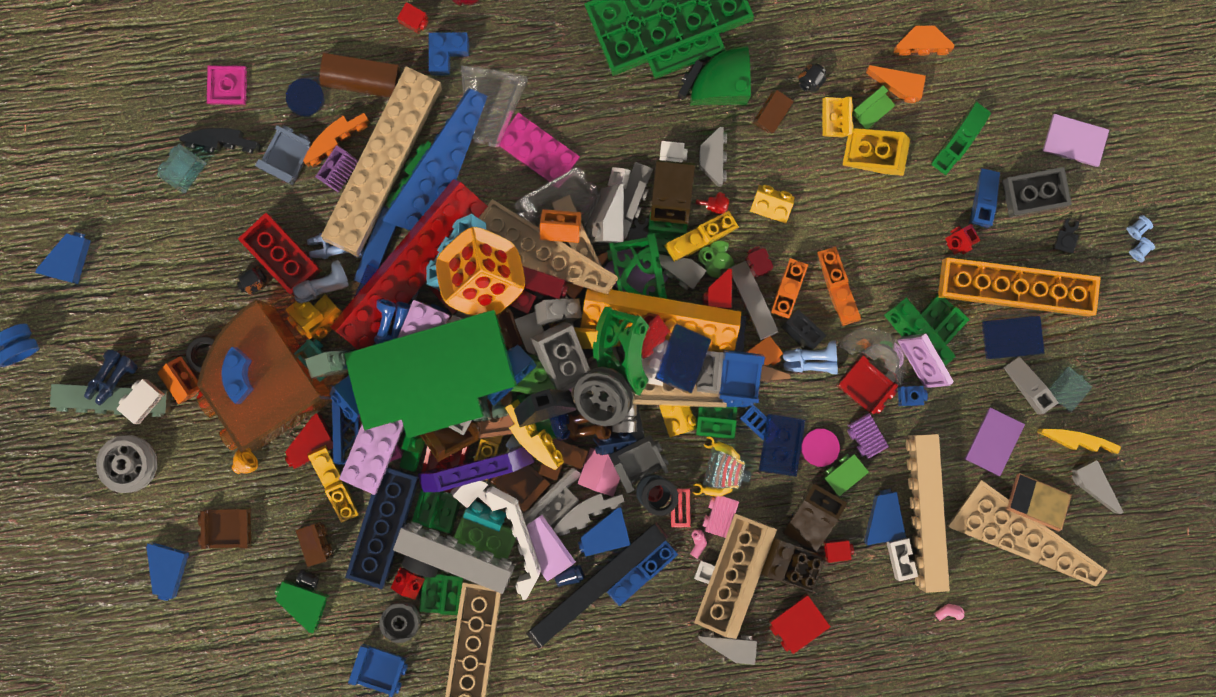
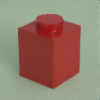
M407 2L397 17L400 24L418 34L421 30H425L429 22L425 12Z
M849 540L824 542L825 556L828 563L852 560L851 555H854L853 544L849 543Z

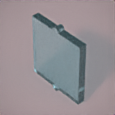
M1068 366L1049 390L1059 402L1058 404L1072 412L1093 386L1083 379V375H1078Z

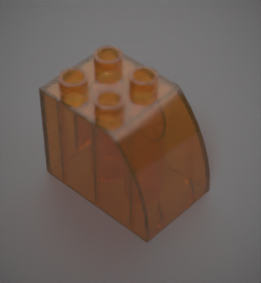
M256 299L240 310L218 334L207 353L197 383L198 388L203 394L197 399V402L209 418L217 415L225 427L219 431V436L230 451H234L237 448L240 452L260 450L332 402L330 390L324 381L311 378L307 367L298 358L300 355L304 359L308 358L304 351L294 355L301 346L274 305ZM231 347L239 348L252 360L248 367V379L254 390L241 404H235L229 398L222 382L223 361Z

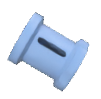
M1140 215L1137 222L1127 227V231L1134 239L1140 240L1143 233L1153 228V224L1147 217Z
M1141 237L1140 243L1134 249H1131L1129 254L1135 260L1143 262L1145 260L1144 257L1150 250L1155 249V245L1149 239Z

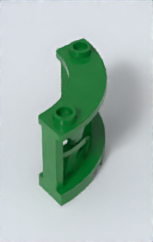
M655 233L647 235L646 238L614 244L613 242L609 243L610 250H607L609 262L613 261L615 275L618 277V291H622L623 287L629 293L646 295L648 287L654 286L655 291H649V295L646 296L667 299ZM648 246L639 251L638 253H636L634 249L638 247ZM631 249L634 256L632 259L626 253H624L626 257L624 261L618 259L617 251ZM642 259L643 263L650 261V267H643L640 260ZM636 264L644 273L655 275V278L646 282L642 293L626 282ZM618 266L624 268L621 277L619 276Z
M605 306L596 326L598 335L597 341L593 342V358L597 360L598 367L611 368L622 374L629 382L633 392L640 396L648 383V378L642 366L641 354L643 341L649 325L641 316L623 313ZM628 322L633 323L631 327L625 329ZM619 341L625 351V360L621 365L613 355L612 348Z

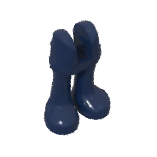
M110 349L105 351L103 355L105 361L94 379L88 383L84 394L86 399L91 400L98 391L99 394L96 397L95 403L100 406L113 395L114 388L125 373L133 374L138 369V366L128 357H121L118 352ZM117 365L108 381L104 383L103 381L113 366Z

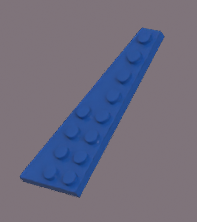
M468 88L457 104L454 113L447 119L445 126L437 134L429 150L427 149L412 171V175L406 184L402 186L400 193L392 201L386 214L382 216V221L410 231L453 179L457 180L488 97L487 95Z

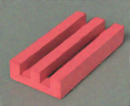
M678 488L679 523H675L674 509L671 511V527H690V488ZM682 492H686V523H683Z

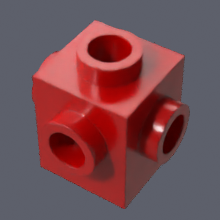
M972 224L963 229L958 226L950 231V236L945 238L948 248L954 255L959 252L963 255L973 250L972 245L981 241Z
M400 567L391 589L401 596L415 600L425 579Z

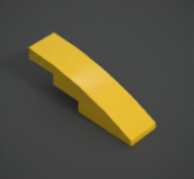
M1038 429L1037 431L1072 450H1077L1080 445L1094 452H1097L1099 447L1111 453L1118 454L1121 446L1105 439L1081 432L1062 429Z

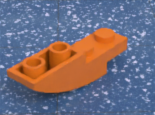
M362 113L350 121H347L344 116L334 121L312 143L305 155L304 163L308 167L317 166L322 162L321 159L329 157L336 145L341 148L338 143L339 140L345 141L351 137L353 132H360L368 127L367 124L371 123L366 114Z
M836 246L817 252L833 306L838 313L842 326L860 321L861 316L850 290L849 281Z

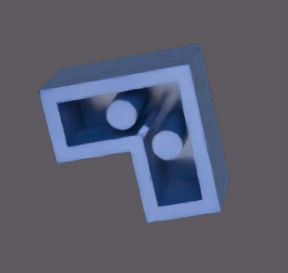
M467 32L429 33V72L431 76L450 75V57L469 56V36Z

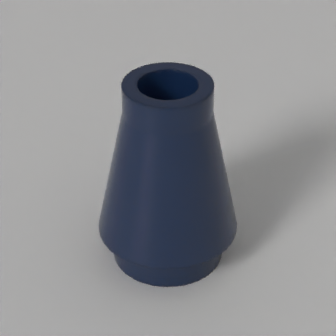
M572 565L555 576L558 587L581 583V580L585 579L580 565Z

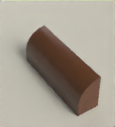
M323 53L319 76L320 86L390 98L399 81L400 67L396 64Z

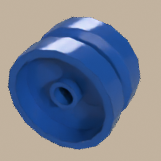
M18 324L0 332V367L20 362L39 350L40 347L36 340L29 338L32 332L28 324Z

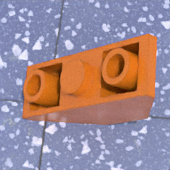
M915 26L896 45L894 53H899L900 56H907L911 53H918L921 56L929 55L930 53L948 55L954 49V44L936 26Z
M792 258L789 259L778 286L771 313L787 319L790 318L808 264Z

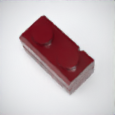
M757 246L747 252L748 256L745 261L754 278L765 275L773 269V264L768 259L769 255L766 248L760 249Z

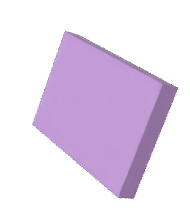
M1053 114L1043 152L1098 167L1109 130Z
M926 333L902 336L897 340L924 388L950 386L954 382Z
M543 515L526 525L541 567V574L546 581L554 578L576 562Z

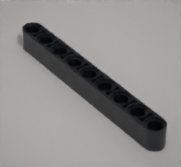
M655 522L531 628L526 635L538 649L541 648L666 541L669 536Z

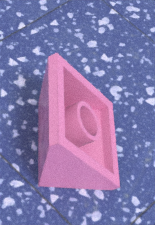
M590 448L577 484L614 497L620 477L609 457L610 454L601 456L596 454L595 449Z

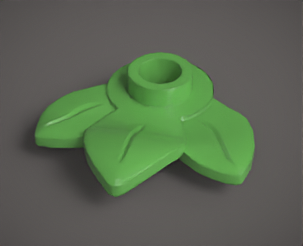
M715 241L710 247H704L699 251L698 260L705 266L706 273L709 276L719 278L721 269L724 270L734 266L733 258L726 253L729 243ZM706 253L710 254L709 260L706 258Z

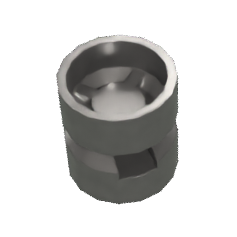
M633 404L629 413L621 422L612 425V432H637V420L634 419L637 415V404Z

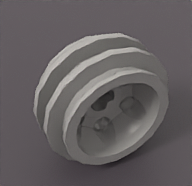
M134 435L117 436L107 441L100 449L96 459V470L101 482L110 490L119 493L137 492L145 488L154 479L158 468L157 456L153 447L143 438ZM124 446L128 449L126 453L121 451V448ZM136 452H138L140 455L139 459L135 458ZM123 459L127 462L125 464V469L122 468ZM138 466L142 467L140 473L136 471ZM126 475H130V482L125 481Z

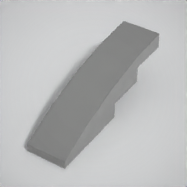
M745 261L728 268L732 269V279L760 340L778 333L775 322L747 262Z

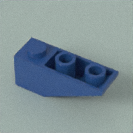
M981 168L969 224L989 228L993 225L997 207L1000 172Z

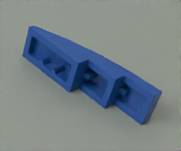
M382 208L360 261L354 281L365 285L380 268L386 252L390 248L397 226L381 220L389 208Z

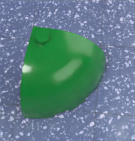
M739 46L725 50L713 57L702 68L692 88L690 105H747L751 97L748 46Z

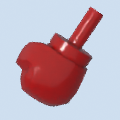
M719 192L715 197H709L708 201L697 199L696 204L706 205L707 210L723 214L729 208V199L724 193Z

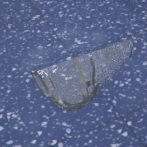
M462 65L463 96L468 88L488 96L472 139H474L475 143L485 144V142H488V146L499 147L528 82V76L502 70Z
M576 167L520 198L515 203V208L519 209L517 215L540 228L542 209L554 210L553 202L570 195L577 212H581V223L585 228L601 195L593 183L585 181V173ZM563 242L564 244L571 247L569 242Z
M860 328L848 333L837 343L839 347L851 355H854L857 351L873 360L882 358L885 362L884 367L888 369L885 376L898 384V386H902L907 373V359L897 339L891 334L877 328Z

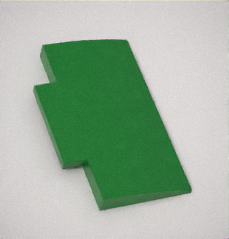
M592 0L584 3L612 76L648 63L654 79L693 65L696 60L703 61L725 51L719 34L752 22L754 19L747 0Z
M495 310L344 354L364 430L402 420L407 439L481 418L484 415L478 397L517 386Z

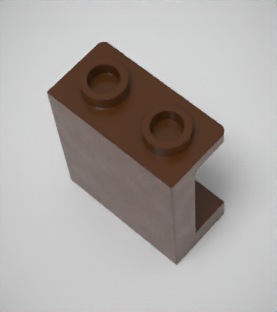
M471 421L464 435L446 427L420 436L439 462L478 441L480 429L475 421Z
M530 465L512 473L493 477L490 481L499 490L516 498L523 512L550 485Z
M251 508L200 511L198 525L201 526V533L198 535V544L201 545V549L252 547Z

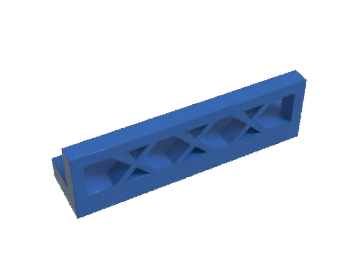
M332 401L333 462L337 465H343L347 461L345 460V452L349 447H353L352 444L358 435L359 419L355 423L351 421L348 424L344 420L342 408ZM349 428L355 432V437L350 442L344 438V433Z

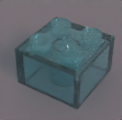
M178 144L171 149L170 157L167 161L161 163L158 168L159 172L156 175L175 189L186 193L207 162L181 144Z

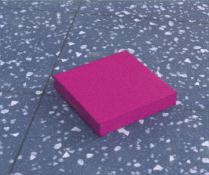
M208 65L207 104L246 105L247 67Z

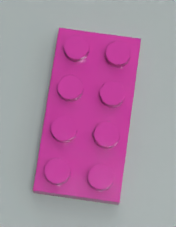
M517 113L496 142L499 147L557 188L580 158V156L520 113Z

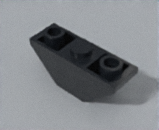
M547 389L529 395L514 409L521 428L575 411L576 407L571 392Z

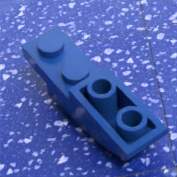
M664 541L606 592L618 606H621L678 554L667 541Z

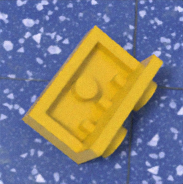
M852 97L822 98L823 136L843 138L852 135L854 127L852 122Z
M759 185L750 212L786 224L795 197L789 192L774 190L769 185Z
M326 294L314 305L322 314L324 320L309 330L312 337L318 341H321L332 330L330 326L342 312Z
M295 301L285 309L289 315L287 317L289 323L296 328L301 336L306 335L309 340L313 338L309 330L324 320L322 314L310 302L299 304Z
M659 405L669 437L697 429L696 418L690 406Z

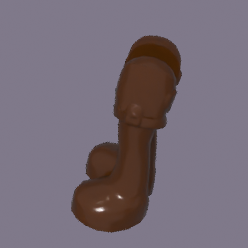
M568 414L567 417L561 419L563 426L568 428V431L560 437L561 439L575 441L580 437L596 434L597 438L604 440L608 439L611 435V426L595 424L581 427L580 424L590 422L581 414Z

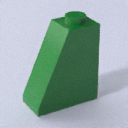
M287 580L281 584L279 583L275 590V595H277L276 601L309 633L314 634L317 631L329 595L316 590L313 591L302 585L298 586L296 583Z

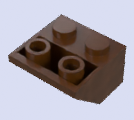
M321 522L295 530L307 567L333 558L334 550L332 544L327 542L326 536H328L326 526L322 525Z

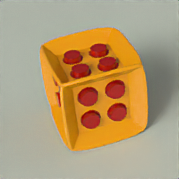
M470 227L463 231L442 250L436 260L437 278L443 300L450 307L470 316L495 310L496 315H498L519 297L525 287L522 262L515 245L509 240L483 228Z

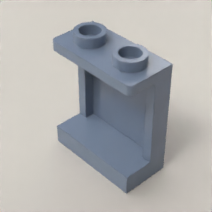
M276 125V133L262 160L258 159L255 166L293 186L304 165L303 160L312 143L309 142V137L301 133L297 136L292 133L293 129L285 125L282 128Z

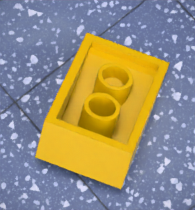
M853 128L852 135H849L847 138L843 166L882 174L904 176L910 138L905 132Z

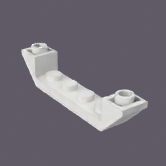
M492 486L486 492L485 501L492 511L507 507L506 515L512 521V532L514 537L518 538V550L520 555L524 556V567L528 573L519 576L516 590L518 594H521L522 599L526 600L539 577L541 567L518 500Z

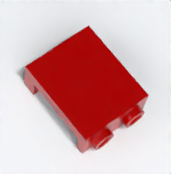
M860 356L836 386L871 415L879 414L885 407L884 402L888 398L891 400L898 392L896 390L898 384L893 383L869 363L865 356Z
M806 593L795 604L774 619L771 618L769 620L771 623L769 626L770 630L775 636L779 634L783 640L780 644L786 652L790 650L792 654L799 651L831 627Z

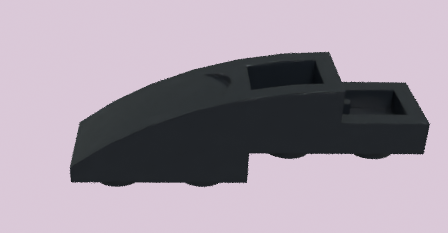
M230 128L201 129L184 134L179 138L181 142L185 143V147L196 149V146L203 147V151L214 153L215 150L221 151L222 144H224V148L234 150L235 147L242 148V152L253 154L254 151L260 152L261 148L258 142L243 139L244 133L242 131Z

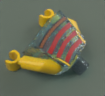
M706 437V439L712 440V445L710 446L703 444L705 448L711 449L703 485L701 483L693 485L699 486L701 492H693V494L700 495L705 493V495L721 497L731 493L733 489H739L741 481L749 482L751 472L744 470L745 462L740 460V455L736 450L718 441L716 443L712 437Z

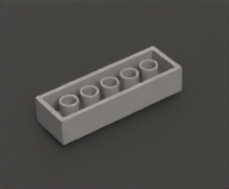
M416 522L407 523L401 528L393 548L394 551L501 594L507 588L515 568L512 561L506 558H501V560L495 558L494 554L488 551L480 552L475 550L476 547L471 544L465 543V545L457 543L458 540L450 536H447V538L442 537L440 532L429 529L427 531L422 529V525Z

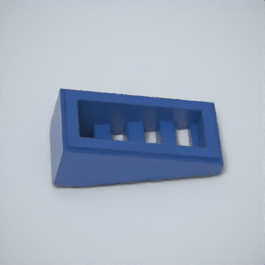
M754 405L750 406L739 418L767 445L781 431ZM755 412L757 415L749 422L747 419ZM761 417L763 420L754 427L753 424ZM766 422L768 425L760 432L759 429ZM772 428L773 431L766 438L764 434Z

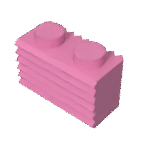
M724 496L711 497L708 508H711L709 516H705L702 525L705 527L704 531L726 538L739 501Z

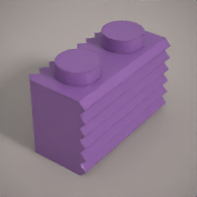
M336 145L315 177L336 192H340V189H342L346 180L349 179L348 177L353 173L359 160Z
M870 413L848 424L849 429L847 432L852 440L856 439L859 444L856 448L862 457L870 458L889 447Z

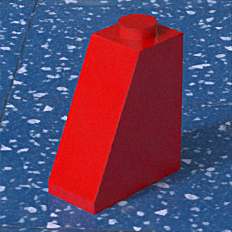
M316 413L311 417L285 451L287 455L285 460L290 467L293 466L294 469H297L311 462L308 453L325 445L328 451L333 450V436L321 413Z

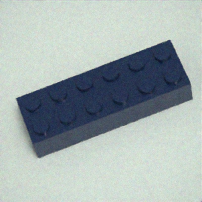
M387 467L375 495L371 494L345 578L379 589L386 587L396 555V551L393 548L401 528L405 526L419 482L418 476Z

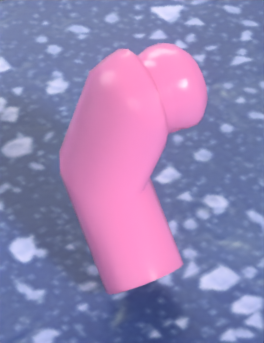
M694 530L691 535L695 546L690 554L697 559L707 546L705 534L702 530Z
M946 604L934 613L939 621L948 615L955 617L957 620L964 618L963 608L953 604Z

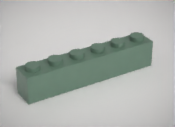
M51 384L50 407H56V411L68 412L69 408H76L75 412L87 413L88 409H94L95 413L107 414V410H112L116 415H123L117 410L120 405L119 401L123 396L129 395L133 389L115 387L113 395L100 406L95 403L96 397L99 394L98 391L91 400L84 397L88 386ZM160 390L165 395L150 411L152 417H164V413H171L172 394L169 390Z

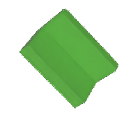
M884 85L852 112L853 116L865 129H869L895 106L886 95L888 90Z

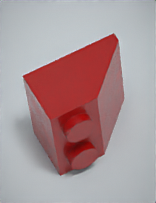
M732 269L724 272L702 295V305L731 309Z

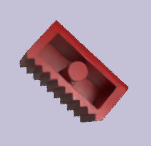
M647 313L643 318L649 325L642 345V359L651 356L653 349L658 344L663 343L666 340V335L670 332L660 316L653 313Z

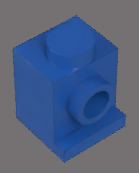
M923 386L898 387V406L924 405V401L928 399L927 390H924ZM913 392L917 394L915 400L911 398Z

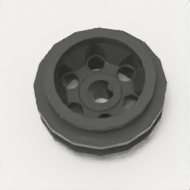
M595 367L585 372L574 387L573 398L578 411L585 419L593 424L612 426L621 422L633 406L634 394L629 382L622 374L611 368Z

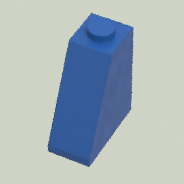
M74 232L73 235L66 233L37 267L35 273L78 284L91 240L85 239V235Z
M884 489L879 491L880 494L874 496L864 539L866 545L906 538L897 492H891V489Z
M621 507L614 509L581 536V541L578 542L580 552L585 553V557L630 545Z
M155 542L147 543L152 594L158 595V599L169 601V599L177 596L189 552Z

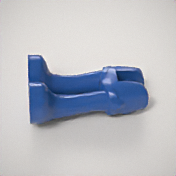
M377 300L376 307L382 313V319L378 333L374 337L375 345L398 338L411 304L396 302L395 305L389 300ZM395 312L396 316L391 334H388L391 320Z

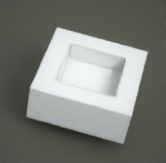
M612 167L608 186L623 184V189H626L631 171Z
M701 560L694 579L709 584L715 565Z

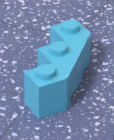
M473 214L455 221L452 226L454 230L449 238L445 237L437 249L439 253L435 260H430L426 267L428 285L440 291L436 272V260L439 254L466 229L479 227L486 230V223Z

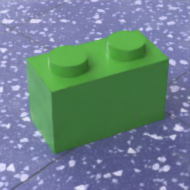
M845 454L839 459L840 464L835 468L831 466L824 472L825 476L822 479L836 496H841L869 473L855 454Z

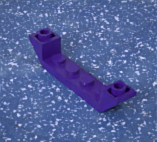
M521 445L510 448L509 452L439 471H437V468L418 473L423 492H441L512 473L534 463V459Z

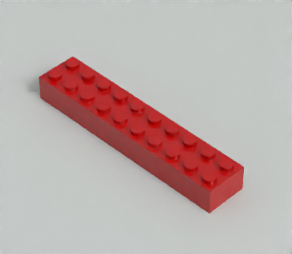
M453 179L330 328L357 350L373 346L375 343L374 337L378 333L382 319V313L376 307L377 300H389L395 305L396 302L408 303L426 282V267L430 260H435L439 253L437 249L445 237L449 238L454 230L452 226L455 221L470 214L479 218L488 206L462 182ZM394 312V314H393L391 323H392V321L395 319V316H396V313H395V312Z

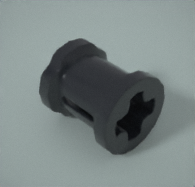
M301 569L296 585L299 586L301 584L315 591L320 574L314 575L305 572V569Z

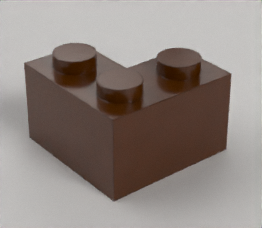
M552 439L556 450H559L562 454L564 463L582 469L588 450L559 439ZM542 463L538 474L557 481L563 464L554 470Z

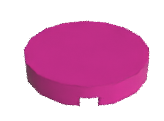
M814 429L808 432L801 444V452L804 459L817 467H825L832 464L840 452V443L837 437L826 429Z

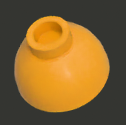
M240 448L235 452L232 465L235 473H251L258 468V461L251 451Z

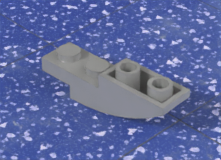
M602 493L591 496L571 509L558 522L553 531L562 536L570 533L569 529L577 527V530L587 527V523L591 522L590 513L596 516L604 513L603 509L610 507L613 510L622 507L621 503L625 502L623 495L619 494L605 500Z

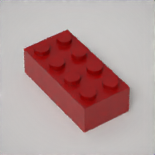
M268 213L263 214L238 238L292 296H294V286L306 280H313L322 271Z

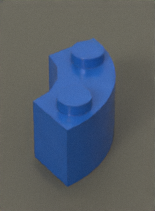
M231 347L223 361L222 382L229 398L235 404H241L254 390L248 379V367L252 360L239 348Z

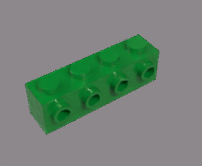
M907 297L884 314L901 337L926 333L945 366L956 357Z

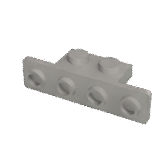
M637 162L634 164L627 187L623 192V239H626L634 217L638 218L642 207H639L641 199L645 201L649 191L646 189V186L653 171L652 168Z
M574 467L571 470H567L563 474L562 479L553 484L544 496L537 499L535 505L530 510L522 514L525 524L528 525L543 515L550 527L553 528L580 502L568 489L580 477V472Z

